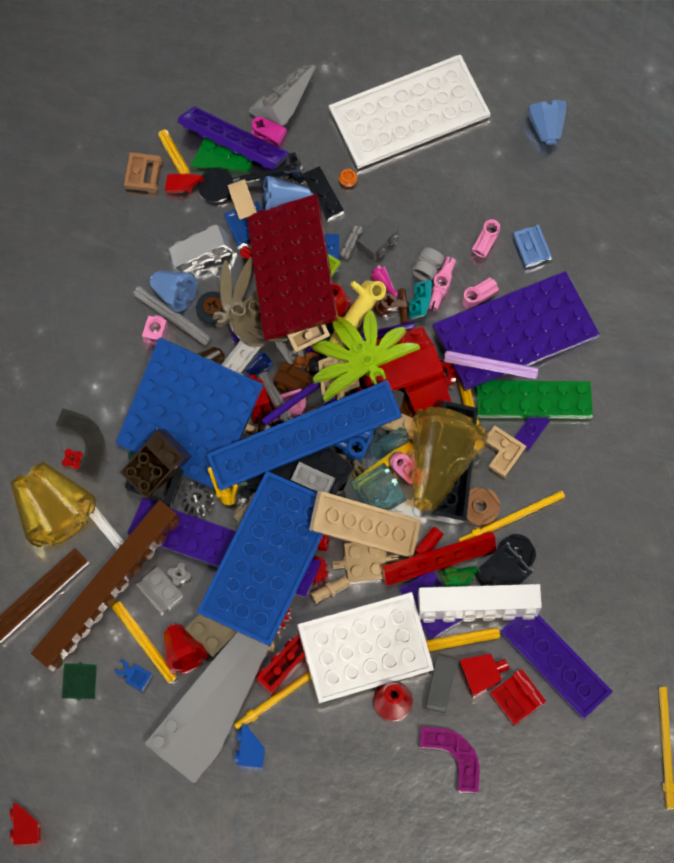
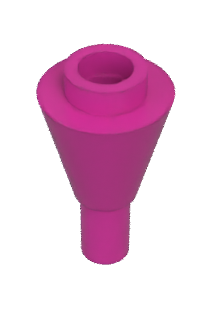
M378 266L371 271V279L382 282L388 293L395 297L398 295V292L392 286L385 266L382 268Z

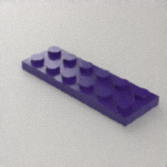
M192 107L178 118L177 123L183 125L185 129L193 130L199 133L201 137L209 138L218 145L226 146L232 152L240 153L246 156L248 160L262 164L266 169L274 170L288 158L289 152L198 107Z
M539 614L535 616V619L531 620L515 617L514 620H511L500 631L583 720L613 692Z

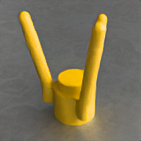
M209 467L208 471L216 491V497L220 498L221 503L224 505L234 504L238 485L234 484L233 487L220 491L212 468Z

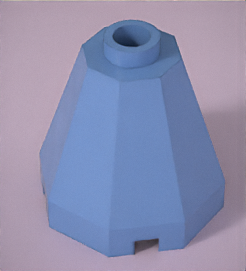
M553 100L552 103L544 101L529 105L528 115L541 142H546V145L557 144V141L561 139L567 109L566 101Z
M159 270L150 277L151 288L175 312L188 308L189 305L186 303L189 300L193 301L195 298L198 282L194 280V275L187 272Z

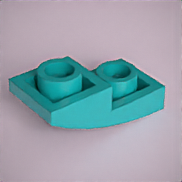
M431 280L414 283V299L409 301L410 319L426 315L431 300Z

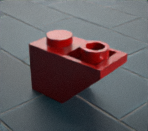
M13 803V809H10V821H13V829L10 830V841L16 847L41 845V824L21 805Z

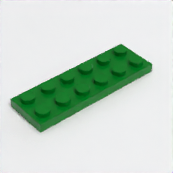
M490 381L476 387L478 418L592 419L591 381Z

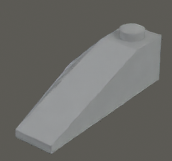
M314 64L301 66L286 78V83L272 89L273 93L267 98L265 96L261 97L249 109V112L255 117L261 116L282 126L287 124L314 72Z

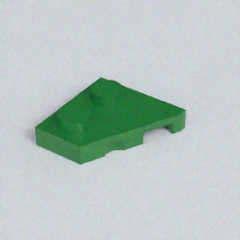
M478 566L458 569L456 567H448L444 571H440L444 587L468 586L473 581V575L478 574Z

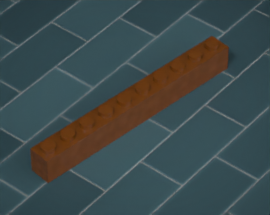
M159 500L30 654L54 672L55 669H59L63 665L66 656L77 648V643L81 638H85L89 634L91 626L102 618L106 608L114 604L116 596L128 587V582L131 578L139 574L142 569L141 566L153 557L156 548L165 543L167 535L171 530L174 531L178 527L181 520L179 515Z

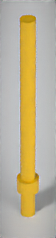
M563 491L557 492L485 527L471 530L470 534L459 538L458 541H464L495 531L565 498Z
M310 671L303 674L254 710L250 709L247 711L244 717L233 724L237 731L242 728V725H247L249 722L253 723L259 719V715L312 679Z
M659 687L665 776L663 793H666V809H674L667 687Z

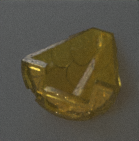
M427 407L426 411L419 409L415 412L412 421V488L414 507L418 510L434 511L486 444L489 437L488 432L481 424L477 426L473 424L472 418L453 410L438 407Z

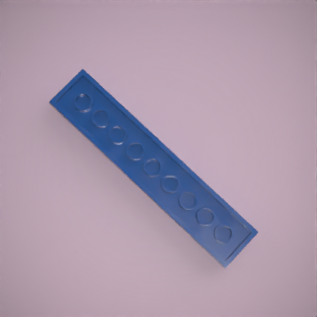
M386 380L208 453L207 457L219 489L223 491L233 487L234 484L238 485L265 474L266 471L270 472L400 419L402 415L390 384Z

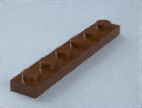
M76 548L0 615V643L89 564Z

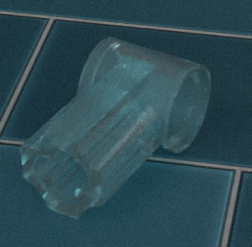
M399 427L386 435H381L372 444L371 453L376 458H384L389 452L410 441L406 429Z

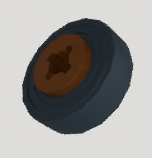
M207 292L197 301V315L206 324L216 325L220 319H213V314L217 311L224 313L219 292Z

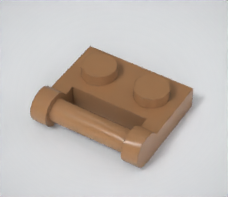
M130 153L124 188L157 193V178L163 158L156 155ZM152 163L150 182L144 183L147 164Z

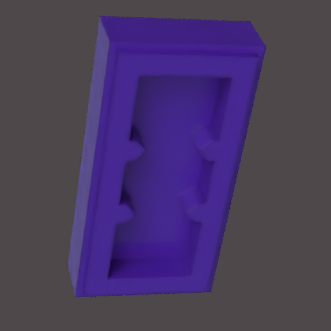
M528 418L514 438L526 446L525 450L529 452L549 424L550 419Z

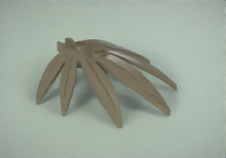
M250 257L238 277L233 297H231L232 284L228 261L225 260L219 287L220 301L224 313L217 311L213 314V319H220L217 321L216 327H223L229 323L232 331L241 341L252 346L264 347L265 343L259 340L265 339L263 337V330H261L262 323L257 290L244 302L241 301L248 287L253 259ZM282 336L268 341L284 342L288 341L289 338Z

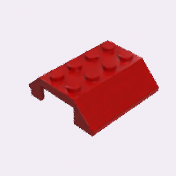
M423 326L406 331L403 337L395 344L415 343L419 344L420 349L380 365L379 368L384 370L386 379H383L382 376H377L375 379L377 384L388 380L392 391L444 374L435 346ZM382 339L377 340L376 346L380 344ZM365 374L363 375L366 389L376 385L372 383L370 377Z

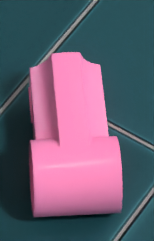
M491 219L484 223V227L472 248V252L481 258L487 257L493 243L498 238L500 224L496 220ZM493 228L496 232L489 233L487 229Z
M488 278L475 287L467 288L462 299L463 306L469 310L498 293L497 283L494 279ZM467 297H474L475 300H469Z

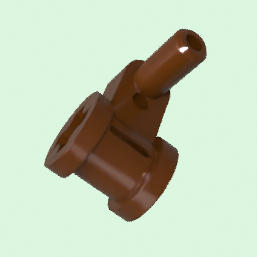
M400 288L398 290L399 300H396L394 295L386 293L376 303L375 311L378 315L385 317L391 311L400 312L402 324L409 322V302L406 299V289Z

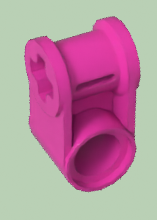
M264 117L254 118L251 134L277 147L280 146L287 130L282 125L271 122Z

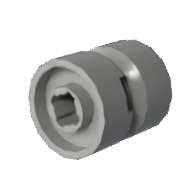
M425 247L419 255L420 260L416 261L411 272L422 281L431 280L433 282L438 272L437 269H440L444 261V257L438 251Z

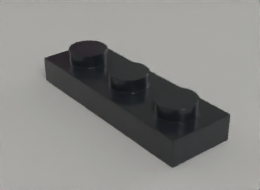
M318 166L303 173L313 195H318L320 208L327 221L343 215L344 209L321 167Z

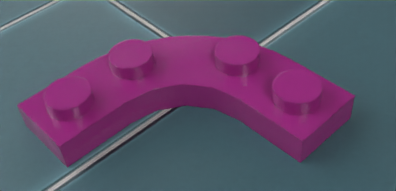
M421 727L420 748L447 751L457 761L459 769L458 792L479 793V760L470 743L462 735L449 729Z

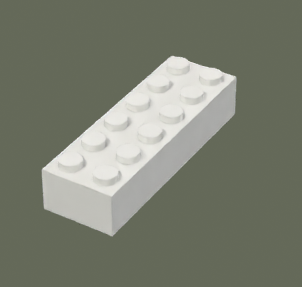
M540 584L419 588L417 596L419 619L423 620L424 623L435 622V619H443V622H454L455 619H463V621L470 622L475 621V618H483V621H493L495 618L503 617V620H514L515 617L531 620L538 616L542 608Z

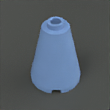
M265 176L262 189L264 190L262 210H269L281 204L311 196L313 192H310L309 188L272 176Z

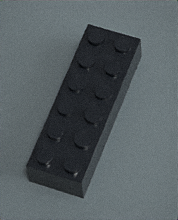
M444 400L433 405L421 518L452 524L467 521L478 408Z

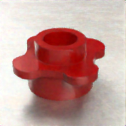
M66 449L62 465L74 469L80 468L83 453Z

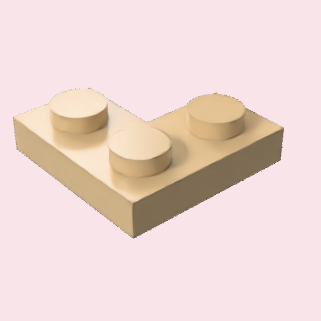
M495 425L484 439L485 444L498 452L489 465V469L505 478L526 449V446Z

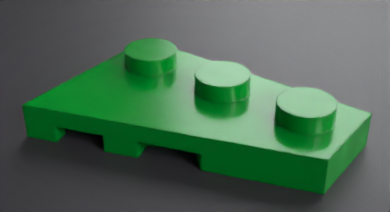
M204 138L191 164V169L198 170V168L209 170L220 167L228 172L248 174L254 161L248 160L246 156L240 153L232 152L226 146L216 144L209 138Z

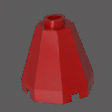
M174 623L166 628V631L163 633L166 663L172 675H177L175 671H179L180 674H186L200 667L203 664L201 660L208 658L203 644L195 640L182 624Z

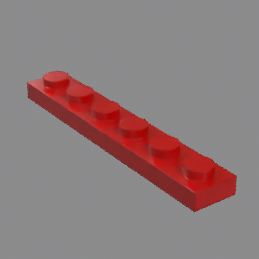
M493 532L485 533L382 566L384 582L386 586L495 552L497 551L495 535Z

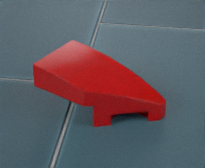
M167 174L165 192L174 194L187 191L190 194L193 191L192 188L199 181L202 182L204 178L201 175Z

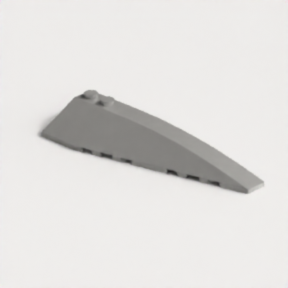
M237 632L145 744L195 784L221 752L223 744L231 731V727L240 712V708L249 693L269 647Z

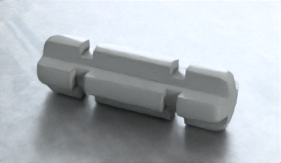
M357 225L352 226L351 232L348 234L343 248L339 252V256L345 260L349 258L350 252L353 250L358 240L357 238L362 232V228Z

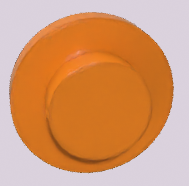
M345 169L340 173L339 181L343 186L351 187L357 182V174L352 169Z

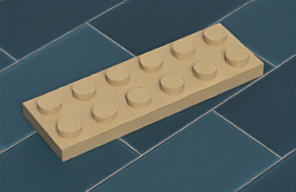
M318 491L309 530L410 558L414 556L421 520Z

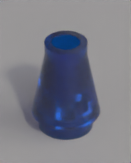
M264 351L258 352L244 370L249 375H256L269 368L273 362Z

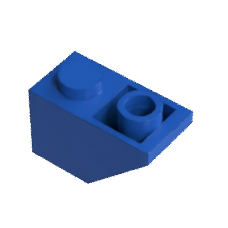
M242 725V730H238L237 742H240V750H236L234 762L238 763V768L263 771L265 748L248 726Z

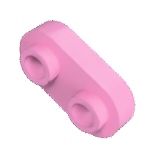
M397 452L391 457V468L407 483L417 484L422 479V469L408 455L403 452Z

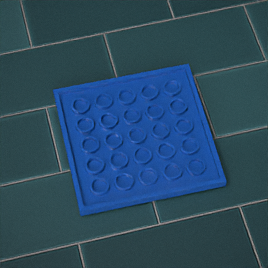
M159 338L115 443L137 453L157 430L166 429L192 456L181 468L184 470V475L215 489L208 471L211 465L207 454L241 440L264 384L166 339Z

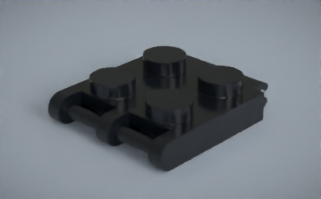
M506 542L479 567L481 571L476 576L485 586L490 581L492 582L491 586L520 585L534 570L530 569L521 560L522 557L518 556L509 547L510 544ZM505 549H507V550L511 553V555L515 558L514 560H513V558L505 551ZM517 562H519V563L523 566V568L527 571L526 573H525L524 570L517 564Z

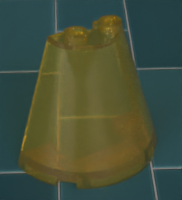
M44 461L33 466L29 475H19L10 482L25 537L33 546L41 548L42 545L52 547L69 540L89 522L88 516L95 511L96 499L93 494Z

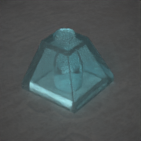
M385 463L350 482L361 503L389 511L407 501L399 483Z

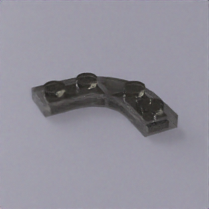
M63 408L56 427L77 434L84 440L86 446L84 457L77 472L80 475L97 480L106 454L103 434L97 424L87 416Z

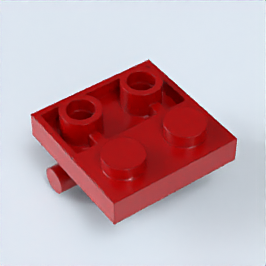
M522 669L516 671L512 677L490 692L492 698L514 726L546 703L545 698Z

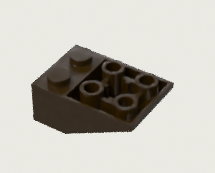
M166 429L157 430L120 473L145 499H148L180 471L192 456Z

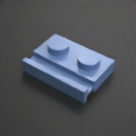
M539 224L532 228L529 227L513 232L514 240L525 267L542 263L545 260H551L552 256Z

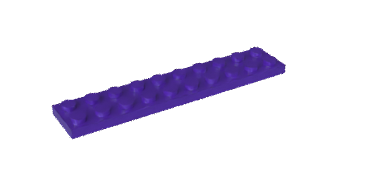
M142 499L127 532L128 535L134 531L156 503ZM172 509L181 518L180 523L174 531L171 530L167 535L165 543L159 547L219 568L236 531ZM312 559L295 594L296 596L307 599L320 568V560Z

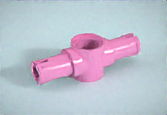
M445 257L441 270L434 277L428 308L430 310L433 306V311H438L442 297H445L449 291L452 279L451 273L456 264L454 258L450 262V257ZM444 282L446 285L440 286L437 283Z

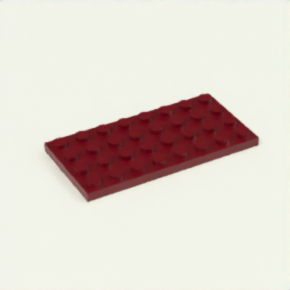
M318 195L307 196L281 204L275 208H270L269 210L257 211V213L248 216L247 221L264 339L268 341L338 321Z

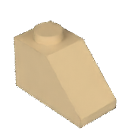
M324 324L287 336L295 352L329 337L330 334Z

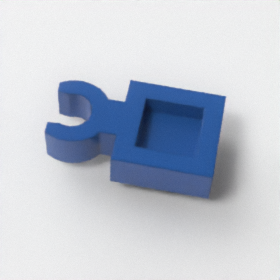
M121 660L120 663L125 666V670L119 671L115 669L116 674L127 676L125 683L143 692L153 675L136 664L131 669L126 661Z

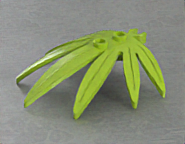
M368 311L364 318L363 328L366 341H363L358 330L349 321L338 316L339 320L332 323L337 335L349 350L330 341H318L310 346L316 352L347 361L348 363H337L323 368L313 377V381L318 383L338 377L324 394L323 399L326 403L364 374L371 378L373 384H377L375 379L377 376H382L383 379H386L384 370L379 368L380 365L419 350L420 346L415 343L395 345L406 333L404 327L389 331L382 338L380 344L376 346L378 325L373 311Z

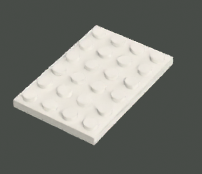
M412 592L297 624L318 703L434 670Z

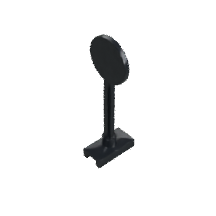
M294 152L288 154V165L274 170L232 177L223 168H211L202 174L204 179L202 182H198V190L206 201L219 203L231 195L228 185L244 179L246 183L264 180L265 176L293 175L297 182L302 184L306 183V179L300 171L304 169V165Z

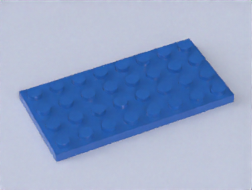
M266 471L198 608L197 614L268 647L271 646L324 534L309 530L317 493Z

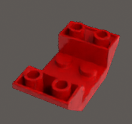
M442 375L403 387L409 397V405L417 419L433 413V405L443 400L452 402Z

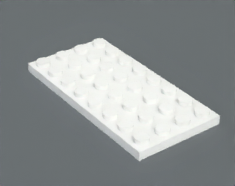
M461 54L329 105L332 117L357 169L486 119L491 114Z

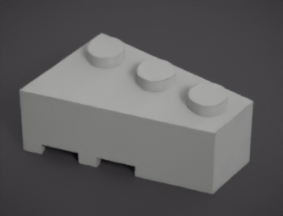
M211 225L205 231L192 234L190 238L174 243V246L168 248L175 268L181 272L204 266V262L215 259V262L219 261L221 256L230 253L232 256L238 255L231 235L219 225Z

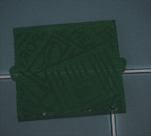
M82 662L78 664H64L62 699H76L77 701L81 699L95 700L97 664H83Z

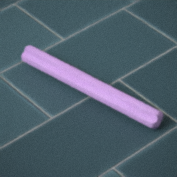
M446 351L444 355V361L448 363L536 379L538 375V368L451 351Z

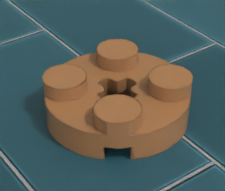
M476 487L471 489L469 492L467 521L476 527L487 526L493 523L500 511L498 496L487 488ZM476 503H484L486 505L484 511H478Z

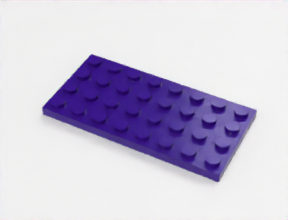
M566 271L432 325L445 352H457L525 366L593 340L600 335ZM451 363L464 391L507 375L506 373Z

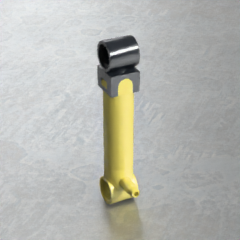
M367 280L361 286L355 281L350 283V286L359 295L343 318L349 321L357 330L363 323L367 312L371 311L377 300H381L386 294V287L380 281ZM334 331L328 341L338 342L340 346L346 348L336 331ZM316 352L320 356H315L311 359L309 363L310 371L316 375L319 372L318 361L329 356Z

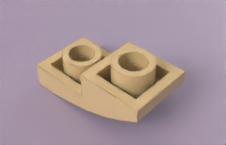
M245 179L228 185L239 220L257 213Z

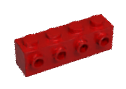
M297 631L298 634L294 639L291 637L285 643V648L281 653L277 652L272 657L268 667H263L257 674V683L271 696L306 660L299 631Z

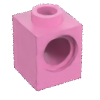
M148 315L142 334L143 342L156 346L159 338L165 339L168 329L167 320L158 315L154 317ZM154 327L160 328L158 332L151 331Z

